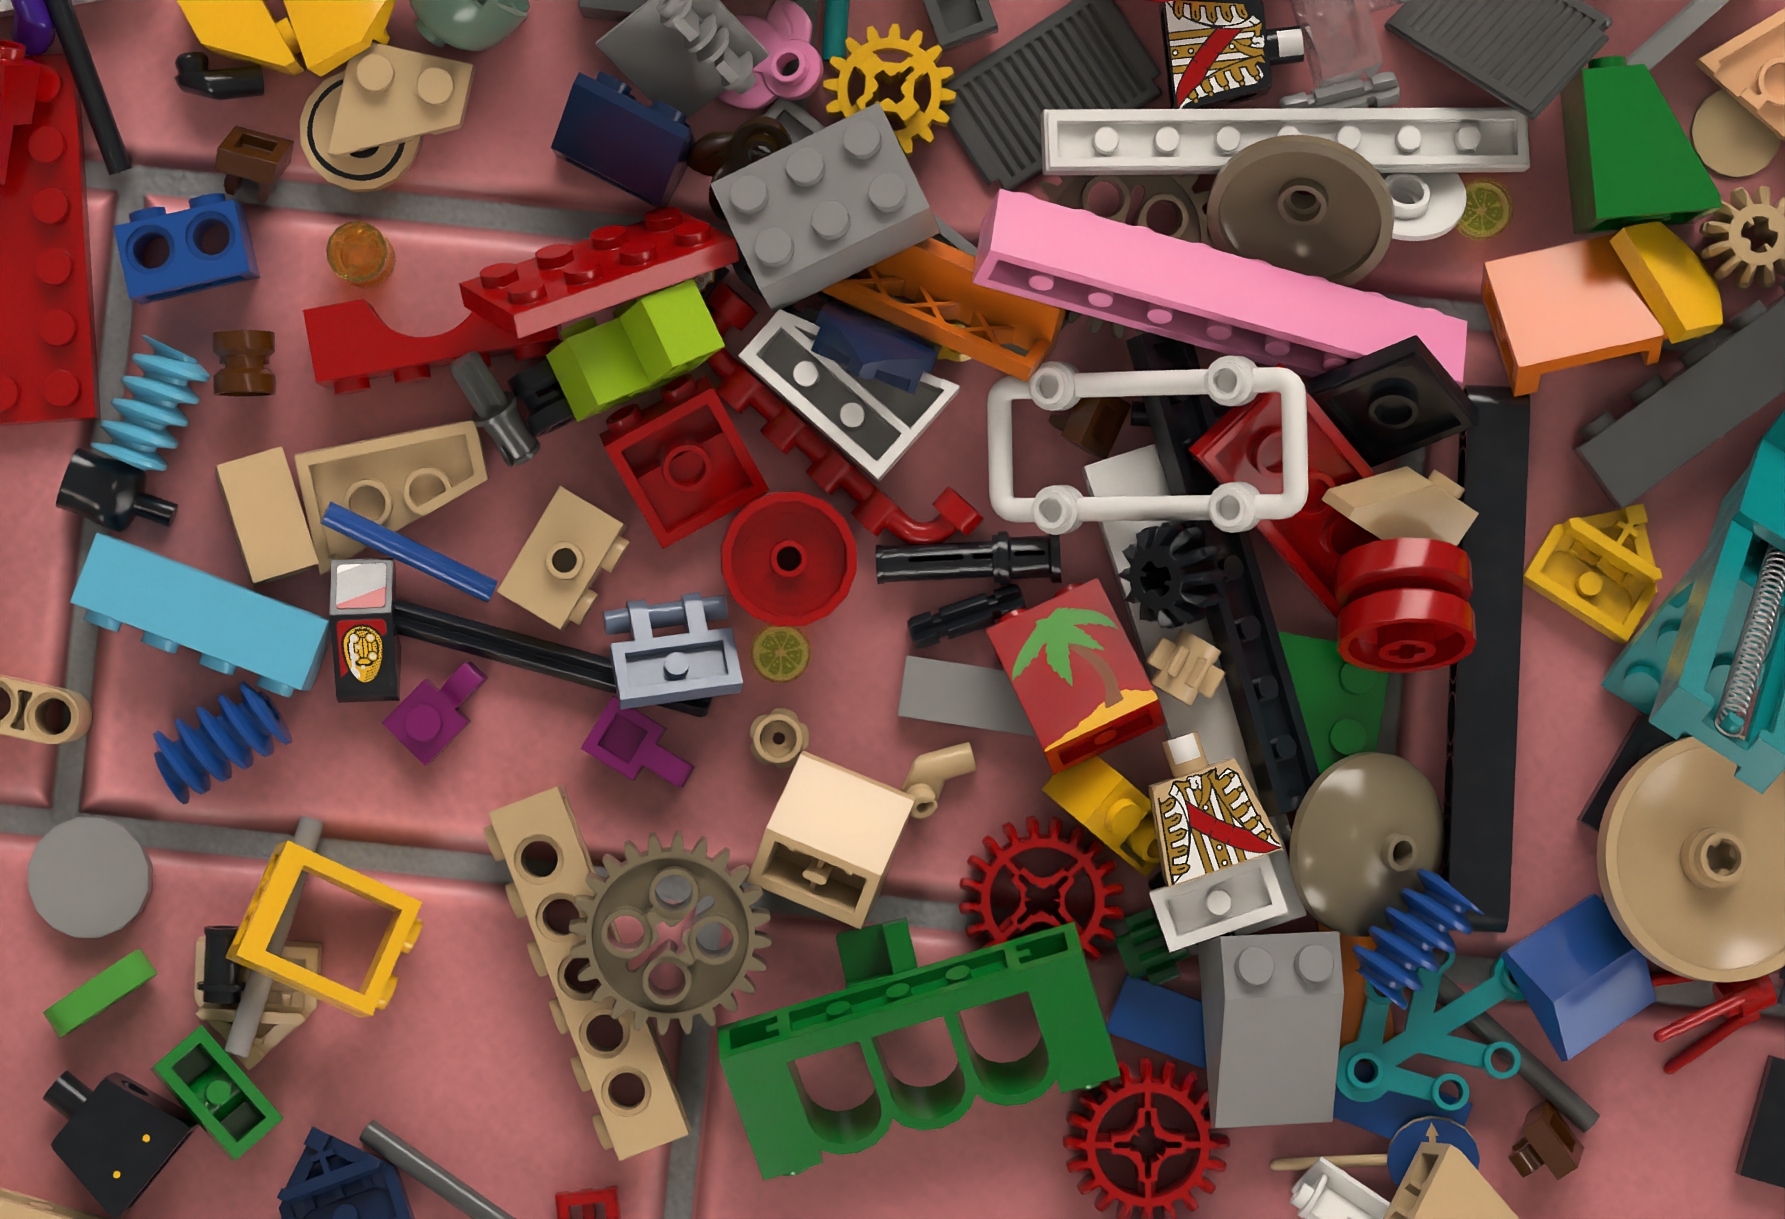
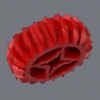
M1027 816L1025 825L1028 835L1019 838L1011 822L1004 823L1002 825L1003 833L1009 842L1001 848L994 838L989 835L985 836L982 839V843L993 856L986 862L979 856L970 855L967 863L973 869L982 872L980 880L961 878L959 884L960 888L965 891L977 892L976 901H964L959 904L961 914L979 913L980 921L974 922L965 928L968 938L977 937L987 932L990 939L982 944L980 949L1012 940L1020 931H1024L1028 926L1036 922L1050 923L1054 927L1074 922L1084 952L1089 959L1097 962L1101 958V954L1090 943L1093 937L1098 935L1108 942H1113L1116 938L1115 932L1101 925L1103 917L1122 919L1124 915L1122 908L1116 905H1106V896L1123 894L1125 892L1124 885L1119 882L1104 884L1102 877L1113 873L1118 868L1117 862L1114 859H1109L1096 865L1093 861V858L1103 850L1104 843L1100 839H1095L1084 850L1079 847L1078 844L1085 832V828L1080 824H1075L1067 839L1060 837L1062 819L1057 816L1051 817L1048 825V834H1039V824L1036 816ZM1046 847L1058 849L1072 857L1050 874L1037 875L1027 870L1015 855L1028 849ZM1001 868L1017 886L1019 899L1015 908L1008 914L1009 916L997 926L991 913L990 892L994 878ZM1086 871L1092 889V904L1088 918L1083 927H1081L1065 909L1064 899L1068 889L1075 883L1074 880ZM1019 875H1024L1032 885L1036 883L1042 889L1050 884L1055 885L1065 876L1055 886L1058 895L1051 897L1054 901H1057L1055 909L1064 918V921L1060 922L1051 912L1047 913L1042 908H1038L1033 912L1029 911L1022 919L1018 920L1027 911L1025 901L1032 900L1030 896L1025 895L1028 888L1018 878Z
M1148 1057L1140 1058L1138 1064L1139 1076L1137 1077L1130 1076L1129 1068L1125 1061L1117 1062L1121 1081L1110 1085L1108 1080L1102 1081L1098 1087L1103 1092L1097 1098L1089 1091L1080 1089L1076 1097L1083 1105L1089 1108L1087 1114L1085 1115L1077 1111H1068L1066 1114V1121L1072 1126L1082 1128V1133L1063 1136V1146L1071 1150L1082 1149L1083 1153L1066 1161L1067 1169L1070 1173H1078L1087 1169L1090 1172L1077 1184L1078 1191L1085 1195L1100 1187L1102 1190L1095 1199V1208L1103 1212L1116 1199L1119 1201L1116 1209L1117 1219H1129L1133 1206L1140 1207V1219H1153L1152 1207L1156 1206L1162 1207V1212L1166 1219H1177V1213L1172 1202L1179 1198H1182L1187 1209L1194 1212L1199 1208V1205L1190 1190L1195 1185L1208 1194H1213L1216 1190L1215 1184L1203 1175L1205 1169L1224 1172L1227 1166L1223 1159L1210 1155L1211 1149H1224L1230 1146V1139L1227 1135L1210 1133V1112H1203V1109L1209 1106L1208 1088L1201 1090L1192 1097L1190 1093L1197 1084V1075L1192 1071H1188L1183 1075L1178 1084L1173 1083L1176 1065L1169 1060L1165 1061L1162 1065L1159 1077L1152 1076L1153 1067ZM1155 1093L1169 1096L1182 1104L1192 1117L1195 1132H1181L1179 1128H1168L1160 1124L1155 1106ZM1136 1094L1134 1114L1128 1124L1120 1128L1108 1129V1132H1097L1102 1118L1115 1103L1127 1096ZM1147 1111V1121L1156 1138L1165 1139V1141H1161L1159 1148L1152 1146L1155 1152L1147 1155V1170L1145 1171V1162L1137 1146L1127 1142H1130L1133 1134L1139 1136L1137 1130L1145 1127V1112ZM1096 1151H1111L1112 1155H1123L1133 1160L1137 1176V1189L1121 1185L1108 1176L1098 1163ZM1185 1151H1194L1190 1163L1180 1176L1169 1184L1156 1188L1158 1169L1163 1160L1172 1155L1184 1154Z

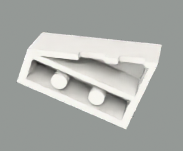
M779 309L738 355L741 362L879 483L960 391V386L923 371L915 393L911 394L875 378L871 381L858 377L847 371V366L811 351L820 327Z

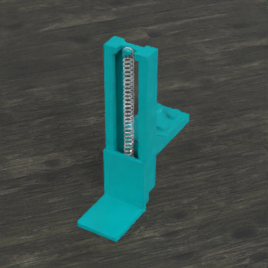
M1785 407L1757 441L1748 468L1723 497L1705 550L1608 668L1601 683L1602 687L1650 717L1649 723L1677 740L1680 736L1682 738L1693 736L1737 764L1734 777L1761 794L1770 787L1785 769ZM1760 686L1746 737L1743 740L1739 736L1743 734V724L1747 719L1753 694ZM1743 712V715L1737 716L1736 713Z

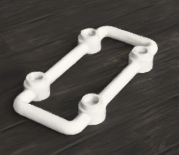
M1243 356L1220 357L1211 363L1208 369L1080 373L1074 365L1068 362L1049 361L1042 363L1028 382L1011 375L1002 377L993 384L988 393L989 498L996 514L1006 521L1016 523L1035 522L1038 528L1045 533L1059 535L1074 532L1083 522L1212 520L1214 525L1222 531L1235 533L1252 529L1258 524L1260 519H1285L1292 517L1303 508L1307 501L1309 490L1307 394L1305 385L1299 375L1290 369L1282 367H1257L1254 362ZM1258 393H1281L1282 494H1260L1249 483L1230 482L1220 485L1213 491L1212 495L1083 497L1072 486L1053 485L1042 489L1035 498L1014 497L1011 409L1013 399H1033L1035 404L1042 409L1062 411L1072 408L1078 403L1080 398L1209 394L1220 405L1242 406L1251 402Z

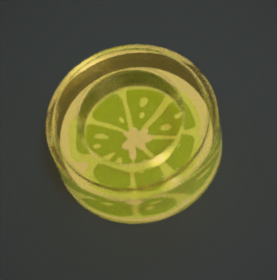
M1476 178L1464 184L1467 196L1466 207L1461 220L1455 228L1460 234L1471 240L1486 241L1495 238L1509 226L1514 215V202L1509 190L1502 183L1491 178Z
M769 624L763 627L753 638L750 646V659L755 671L765 680L773 683H789L798 679L807 670L811 661V646L807 636L798 627H777Z

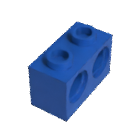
M224 193L207 194L190 199L188 201L190 209L166 214L165 207L145 208L131 212L129 214V223L113 226L129 298L140 304H147L260 278L245 207L234 199L226 200ZM214 225H226L230 233L227 247L218 254H206L202 246L205 232ZM166 238L170 248L168 259L157 268H147L143 261L145 246L153 239Z

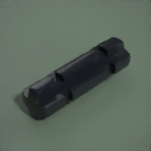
M1010 584L993 590L994 595L986 597V594L983 593L938 608L939 613L931 615L929 611L911 617L907 621V627L913 645L918 649L940 643L939 638L947 636L948 639H952L994 625V620L1002 618L1011 611L1022 608L1026 609V603L1020 587L1017 584Z

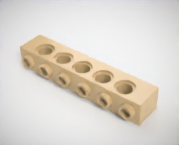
M560 785L488 812L492 825L484 827L488 846L496 862L504 859L507 862L514 882L505 885L506 892L517 919L527 917L536 940L527 943L528 951L539 977L549 974L557 995L556 998L549 1000L551 1013L561 1035L571 1032L579 1054L571 1058L572 1068L582 1092L592 1090L600 1113L593 1115L592 1119L604 1150L614 1147L618 1160L621 1161L689 1135L692 1126L651 1017H648L639 1031L634 1030L635 1011L628 1008L617 1018L623 1028L621 1043L613 1047H604L596 1043L590 1031L591 1022L599 1015L611 1016L615 999L610 995L604 1000L594 1003L591 999L594 989L583 990L572 983L569 977V966L575 957H571L570 949L577 942L585 940L586 936L573 932H559L548 921L547 911L552 901L566 899L574 904L576 895H595V892L590 889L585 879L589 872L596 874L564 786ZM535 841L547 842L556 850L558 862L555 870L550 875H538L531 871L526 863L527 849ZM578 909L580 918L588 917V914ZM613 920L609 925V932L615 940L622 943ZM628 961L626 964L627 968L633 970L630 961ZM621 1073H632L638 1076L645 1087L644 1099L636 1104L620 1102L612 1091L614 1077Z

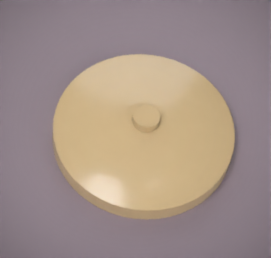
M1741 735V736H1739V737H1740L1741 739L1745 740V737H1746V736H1742V735ZM1691 736L1669 742L1643 757L1626 773L1612 793L1600 823L1597 840V869L1601 890L1611 916L1623 935L1642 955L1656 965L1671 973L1698 981L1739 982L1755 979L1785 966V769L1770 787L1761 794L1734 777L1737 764Z

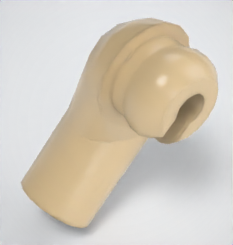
M969 742L922 754L913 760L900 788V791L917 797L910 816L917 819H926L932 816L937 810V801L946 780L977 771Z

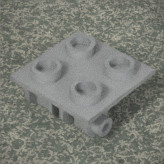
M648 0L596 41V46L651 102L655 99L668 104L687 116L686 120L725 90L731 91L734 89L738 94L747 92L756 82V76L752 73L753 68L770 56L769 52L719 0Z

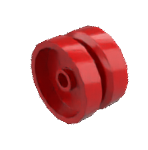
M774 491L746 503L730 520L720 545L721 573L733 599L753 618L777 627L806 626L830 615L848 596L857 572L856 542L846 520L826 501L801 491ZM790 546L798 550L797 555L801 561L796 569L791 570L788 568L786 571L779 567L777 555L782 548Z
M1401 537L1373 541L1353 548L1338 558L1333 571L1335 599L1341 608L1336 620L1337 650L1343 660L1359 668L1378 672L1410 673L1444 667L1456 663L1472 653L1477 641L1475 613L1470 603H1468L1473 592L1471 561L1466 551L1451 543L1439 540Z

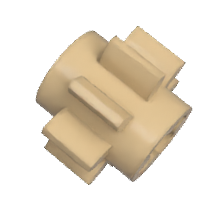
M1180 629L1173 642L1160 637L1146 661L1147 664L1158 669L1150 683L1189 706L1192 705L1198 693L1207 698H1212L1226 672L1214 666L1221 651L1183 629Z

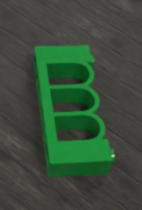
M1074 922L717 1027L719 1060L763 1180L781 1175L794 1176L806 1171L809 1167L822 1164V1151L837 1155L859 1153L877 1144L888 1132L892 1119L904 1127L917 1130L941 1129L958 1121L972 1107L976 1095L989 1103L1003 1106L1021 1105L1042 1096L1056 1080L1060 1092L1064 1093L1075 1089L1095 1088L1101 1085L1102 1081L1121 1076L1110 1034ZM1028 991L1042 1033L1037 1046L1027 1056L1017 1061L999 1063L985 1059L975 1051L970 1043L960 1011ZM943 1016L958 1058L955 1070L945 1080L932 1086L916 1087L904 1084L895 1078L887 1066L877 1036ZM859 1041L875 1086L873 1094L863 1104L850 1110L834 1111L822 1108L813 1102L805 1091L795 1060Z

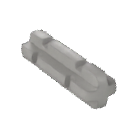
M1383 72L1368 76V81L1365 82L1358 78L1311 90V95L1307 96L1305 92L1284 96L1280 99L1279 108H1368L1370 105H1373L1374 108H1381L1397 104L1400 101V88L1393 72Z

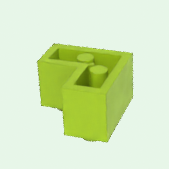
M692 278L671 287L670 285L636 297L635 300L618 307L612 312L615 319L601 325H597L594 317H590L567 327L560 332L564 341L548 353L546 357L577 422L662 388L677 377L689 374L722 349L725 344Z

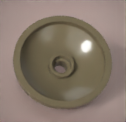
M1282 135L1264 139L1247 146L1230 158L1221 168L1212 184L1208 198L1207 225L1216 250L1247 259L1263 260L1275 267L1307 276L1323 277L1331 283L1349 287L1370 274L1386 254L1392 239L1394 206L1384 179L1371 163L1354 150L1321 137ZM1297 191H1308L1312 194L1302 195L1299 194Z
M1361 752L1345 757L1331 765L1315 780L1298 808L1291 832L1289 858L1292 879L1297 894L1307 911L1318 922L1333 931H1339V933L1345 935L1370 937L1368 929L1372 925L1387 931L1393 929L1384 913L1388 906L1403 912L1409 910L1400 893L1404 887L1423 894L1425 888L1419 880L1417 872L1422 868L1438 874L1445 845L1443 812L1432 784L1422 771L1409 761L1382 752Z

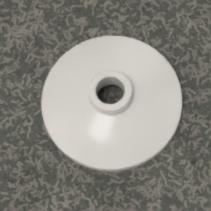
M1379 173L1384 179L1393 200V239L1403 241L1434 239L1451 231L1461 220L1466 207L1467 196L1464 184L1457 173Z

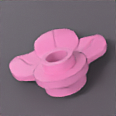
M777 0L769 10L766 20L754 15L735 16L769 52L770 56L753 68L752 73L756 76V82L747 92L738 94L734 89L731 91L725 90L717 96L722 102L742 110H760L778 97L790 101L799 100L810 96L817 90L823 76V61L818 51L811 45L812 22L802 7L790 0ZM793 60H799L798 70L793 75L783 76V70L786 65Z

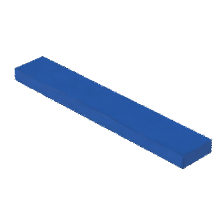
M1126 972L1106 1024L1109 1033L1207 1070L1202 1001L1161 985H1151L1150 981L1140 977L1132 980L1129 973ZM1360 1060L1357 1061L1354 1066L1355 1077L1360 1082L1368 1083L1374 1076L1373 1065ZM1336 1088L1333 1118L1393 1139L1401 1127L1413 1119L1427 1116L1450 1118L1465 1126L1473 1104L1467 1101L1458 1110L1441 1111L1434 1107L1431 1101L1392 1091H1387L1377 1100L1363 1103L1346 1098ZM1439 1091L1441 1100L1446 1104H1453L1458 1098Z

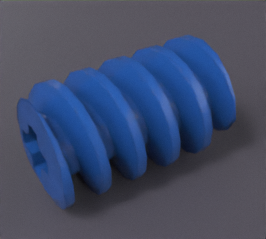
M242 681L238 684L242 702L238 705L222 693L217 696L221 712L219 716L215 717L203 706H199L196 708L200 727L193 729L181 718L174 721L178 736L176 741L172 742L159 730L153 733L157 750L154 753L157 766L168 787L182 804L189 803L190 794L188 786L199 794H204L210 790L211 781L209 773L221 782L232 777L230 760L243 770L251 767L254 760L251 748L260 755L267 757L274 753L273 736L286 745L292 743L291 733L282 715L263 691L257 692L245 681Z
M1422 868L1417 872V876L1425 888L1423 894L1405 887L1400 892L1409 910L1403 912L1389 906L1384 910L1393 929L1387 931L1373 925L1368 929L1377 948L1373 951L1356 944L1352 948L1360 964L1357 971L1403 1010L1409 1005L1400 987L1404 986L1418 992L1422 991L1425 987L1416 969L1421 967L1436 973L1441 968L1432 950L1437 948L1448 953H1454L1458 949L1448 931L1454 929L1470 934L1474 930L1465 911L1468 909L1485 915L1438 874Z

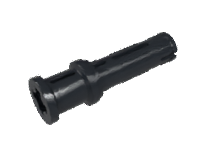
M1007 531L998 532V535H992V541L934 543L929 545H876L877 583L994 577V583H1000V586L1010 585L1012 579L1049 577L1052 583H1062L1060 534L1010 537Z

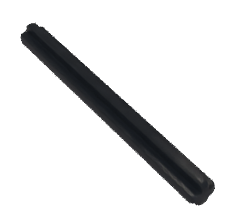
M395 599V626L397 633L400 635L617 694L611 659L608 657ZM713 697L657 704V706L697 717H705L709 712Z

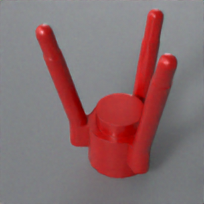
M1669 971L1650 975L1653 987L1698 981ZM1769 975L1739 982H1716L1712 984V991L1716 1002L1656 1031L1653 1038L1656 1042L1661 1043L1722 1014L1729 1018L1668 1061L1663 1067L1664 1072L1668 1075L1675 1073L1739 1028L1761 1019L1759 1011L1777 1004L1776 992Z

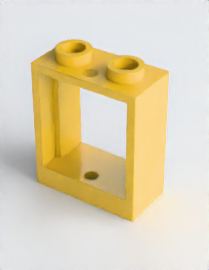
M287 840L275 846L225 958L359 1018L373 1016L376 1008L379 1010L385 1009L395 991L398 977L391 973L400 952L408 954L420 934L423 920L416 916L422 902ZM302 870L394 912L359 992L266 951Z

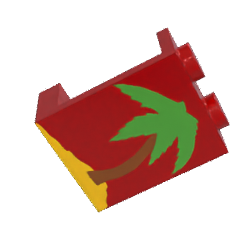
M1098 578L1085 584L1073 583L1056 592L1052 599L1029 610L1022 608L1011 611L1004 615L997 625L986 629L999 663L1002 664L1053 775L1166 723L1159 699Z

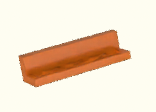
M931 237L854 274L862 279L845 278L821 290L825 294L1025 382L1029 381L1055 349L1066 312L1064 308L972 283L976 257ZM902 295L916 301V303L904 304L890 298V296ZM957 319L971 327L958 328L945 322V320ZM1000 344H1014L1029 352L1024 357L1002 347Z

